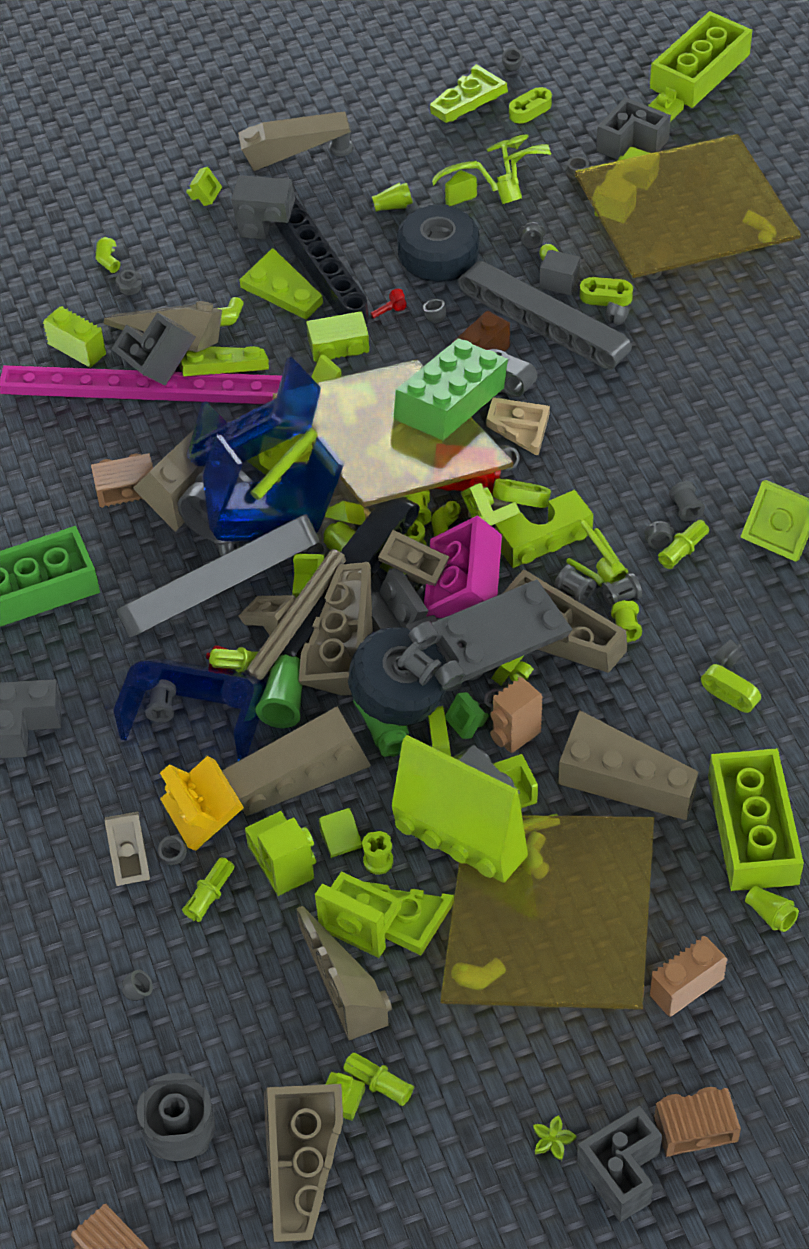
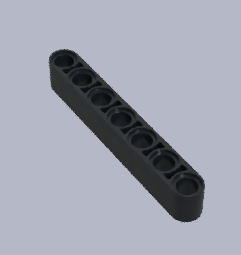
M295 196L289 222H275V225L336 314L344 315L362 311L367 325L368 305L366 296Z
M389 491L340 551L345 555L346 562L344 564L369 562L372 577L383 563L379 561L378 556L392 530L405 535L417 519L420 506L395 491ZM329 586L279 656L288 655L301 659V651L304 644L309 643L314 631L313 623L316 617H320L326 603L325 595Z

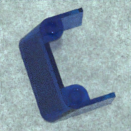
M292 356L288 357L277 397L274 400L229 423L206 401L202 403L188 448L187 458L197 467H205L212 461H224L239 467L243 462L298 434H304L313 426L321 387Z
M216 435L202 476L209 528L216 539L220 541H252L307 514L317 534L321 528L344 463L323 437H317L308 462L293 463L282 475L280 482H276L260 500H257L251 495V491L259 482H237L243 463L222 435Z
M162 658L140 661L130 667L113 709L120 740L127 741L145 691L156 687L162 679L175 684V695L223 703L230 707L241 709L233 733L238 761L247 757L259 722L256 706L266 687L263 679L259 680L246 673Z

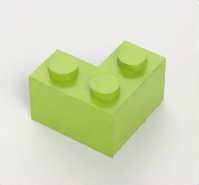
M279 811L245 828L247 845L278 896L314 879L313 865L316 864V859L311 850V847L314 846V841L309 830L306 827L301 828L294 817L287 820L282 811Z

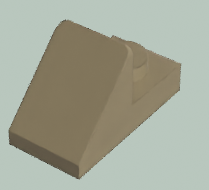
M392 530L378 556L379 561L406 573L409 581L433 586L436 585L449 560V556Z
M294 595L257 596L243 610L239 618L244 625L263 626L268 634L271 635L296 600V597Z
M139 812L105 817L104 821L116 886L150 880Z

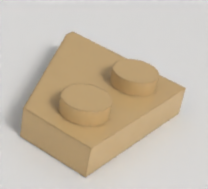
M492 398L486 418V427L534 455H539L550 415V406Z

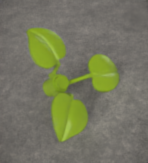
M528 134L513 137L510 140L500 141L487 148V152L502 148L506 174L497 177L498 183L493 181L480 162L469 161L451 165L441 170L434 176L432 180L433 185L441 177L460 169L476 168L480 170L489 182L492 190H498L502 204L522 198V194L518 184L516 163L527 154L551 155L549 144L535 145L508 156V147L518 149L529 137Z

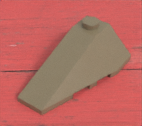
M344 111L262 122L238 132L241 150L253 171H256L343 136L351 131L347 114Z
M197 301L196 304L114 314L104 318L103 323L120 330L129 325L145 333L158 312L182 325L196 336L188 350L199 352L218 343L222 310L213 308L212 303Z
M304 906L296 908L300 930L348 1040L350 1041L389 1026L388 1011H391L392 1007L386 991L382 990L379 992L374 979Z

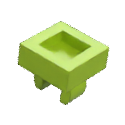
M666 87L665 92L660 93L648 106L671 115V122L684 110V101L676 98V90Z
M208 167L199 169L189 185L191 189H188L186 193L192 200L199 199L203 206H207L213 203L222 186Z
M521 656L501 665L491 679L502 686L508 676L512 681H518V677H523L526 680L534 669L528 663L521 661L523 658Z
M331 1072L325 1085L341 1084L343 1118L352 1121L365 1092V1083L339 1072Z

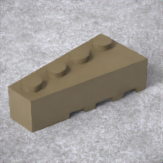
M523 569L503 593L538 579L572 628L569 636L537 650L609 673L628 651L626 630Z
M337 706L227 767L222 772L244 807L242 811L248 816L368 768L371 765Z
M579 710L559 762L558 784L683 820H687L696 794L698 771Z

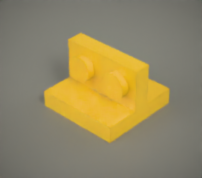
M209 756L205 757L189 773L170 764L160 772L166 783L165 790L167 792L160 800L187 847L192 850H198L244 808L216 760Z

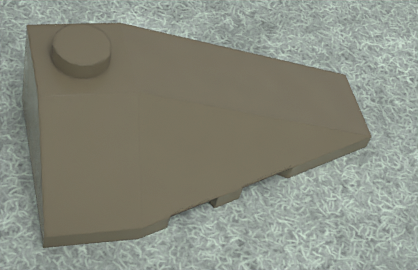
M202 422L133 487L175 532L185 523L179 514L177 506L180 497L190 485L195 483L197 476L202 473L204 467L216 460L222 445Z
M369 562L338 565L325 595L326 603L320 617H316L313 623L314 631L309 643H305L301 651L300 684L341 696L352 695L348 685V671L351 660L360 643L373 632L371 567Z
M341 1084L267 1087L264 1092V1111L273 1242L312 1240L338 1137L343 1125Z

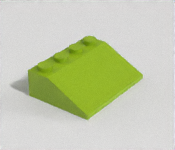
M408 735L403 738L392 800L396 827L403 834L413 835L424 841L430 848H438L449 854L455 861L466 863L478 869L485 877H493L505 883L528 856L518 789Z

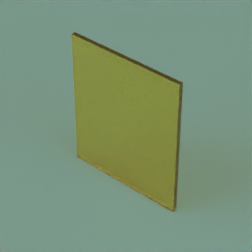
M738 134L575 170V177L633 278L801 238L800 231Z
M417 359L273 393V400L302 434L309 428L317 432L318 437L311 445L363 507L513 467L514 462L472 417L465 421L444 441L393 419L396 389L424 367Z
M522 815L528 856L505 883L493 877H485L478 869L467 863H459L441 992V1004L643 1009L654 817Z

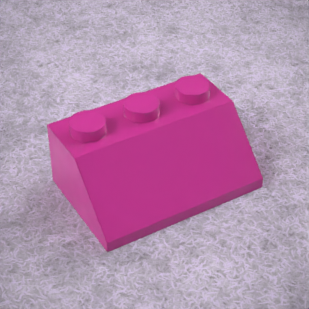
M478 515L430 539V548L449 556V560L436 585L426 584L424 605L428 609L427 617L435 615L436 618H445L497 596L502 534Z

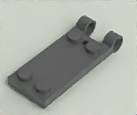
M538 579L433 623L430 621L423 622L413 628L408 637L412 643L417 642L420 645V650H424L438 642L441 644L451 661L441 666L435 672V677L442 688L448 690L468 679L569 636L572 628ZM457 643H462L463 648L459 647Z

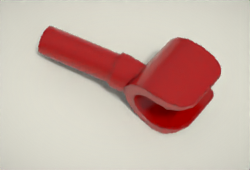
M399 288L392 290L389 294L390 301L370 313L372 318L374 319L392 309L403 311L407 305L403 290Z

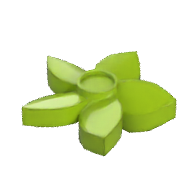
M559 1115L552 1119L550 1128L542 1124L533 1125L535 1133L542 1138L536 1145L535 1154L544 1153L551 1148L554 1157L562 1161L564 1145L571 1144L577 1136L569 1130H562V1121Z

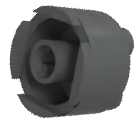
M182 1073L163 1075L154 1080L153 1085L146 1092L143 1091L137 1103L139 1125L144 1141L155 1157L170 1161H182L202 1155L208 1150L209 1143L215 1133V1116L209 1092L195 1081V1078Z

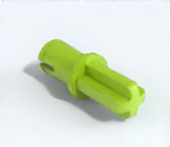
M698 520L683 533H677L672 543L658 554L659 562L665 568L672 569L686 554H691L694 551V546L709 533V527L703 520Z
M239 647L237 650L213 649L210 652L209 664L214 668L235 669L238 673H243L247 670L258 652L247 651L244 647Z
M221 857L205 880H198L197 889L182 908L183 913L188 918L201 922L210 905L215 899L221 897L219 890L234 870V864Z
M352 1053L345 1061L344 1071L367 1084L371 1092L379 1091L401 1106H404L411 1097L414 1086L389 1073L388 1067L385 1065L379 1067L357 1053Z

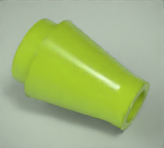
M399 182L383 192L371 196L376 212L407 208V205L413 204L407 183L400 185Z
M757 885L750 889L745 898V902L773 930L779 929L782 932H786L797 920L799 910L794 906L792 900L763 890Z

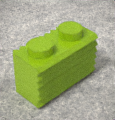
M63 306L57 308L44 319L43 324L44 332H46L45 336H47L46 340H48L47 344L88 367H92L106 355L101 327L98 328L97 325H93V323H89V320L85 321L84 318L76 316V313L72 314V311L64 309Z
M362 311L306 321L307 337L315 362H318L319 357L323 354L332 360L336 357L357 356L370 351L369 335Z

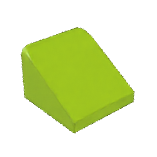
M461 169L445 184L446 205L453 206L477 196L476 176Z
M321 355L310 378V386L324 399H329L336 394L335 390L343 388L341 369L326 355Z
M347 501L339 502L321 512L323 517L362 525L366 520L363 505Z
M350 808L319 818L320 833L331 858L362 848V841Z

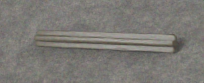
M335 549L328 553L248 666L247 671L250 676L257 680H262L331 583L338 565L346 562L343 553Z

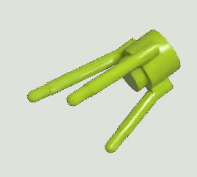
M582 520V527L604 557L596 564L597 573L571 558H567V564L595 580L600 587L605 582L614 583L625 578L628 570L619 561L604 535H602L598 528H595L593 531L589 524Z

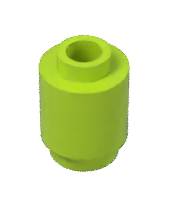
M343 521L332 523L324 531L323 542L330 551L335 549L340 552L356 531Z

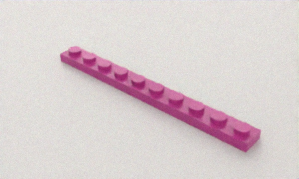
M3 365L0 376V394L284 405L288 383L287 376L222 373L183 376L182 372H174L165 386L141 374L138 370Z

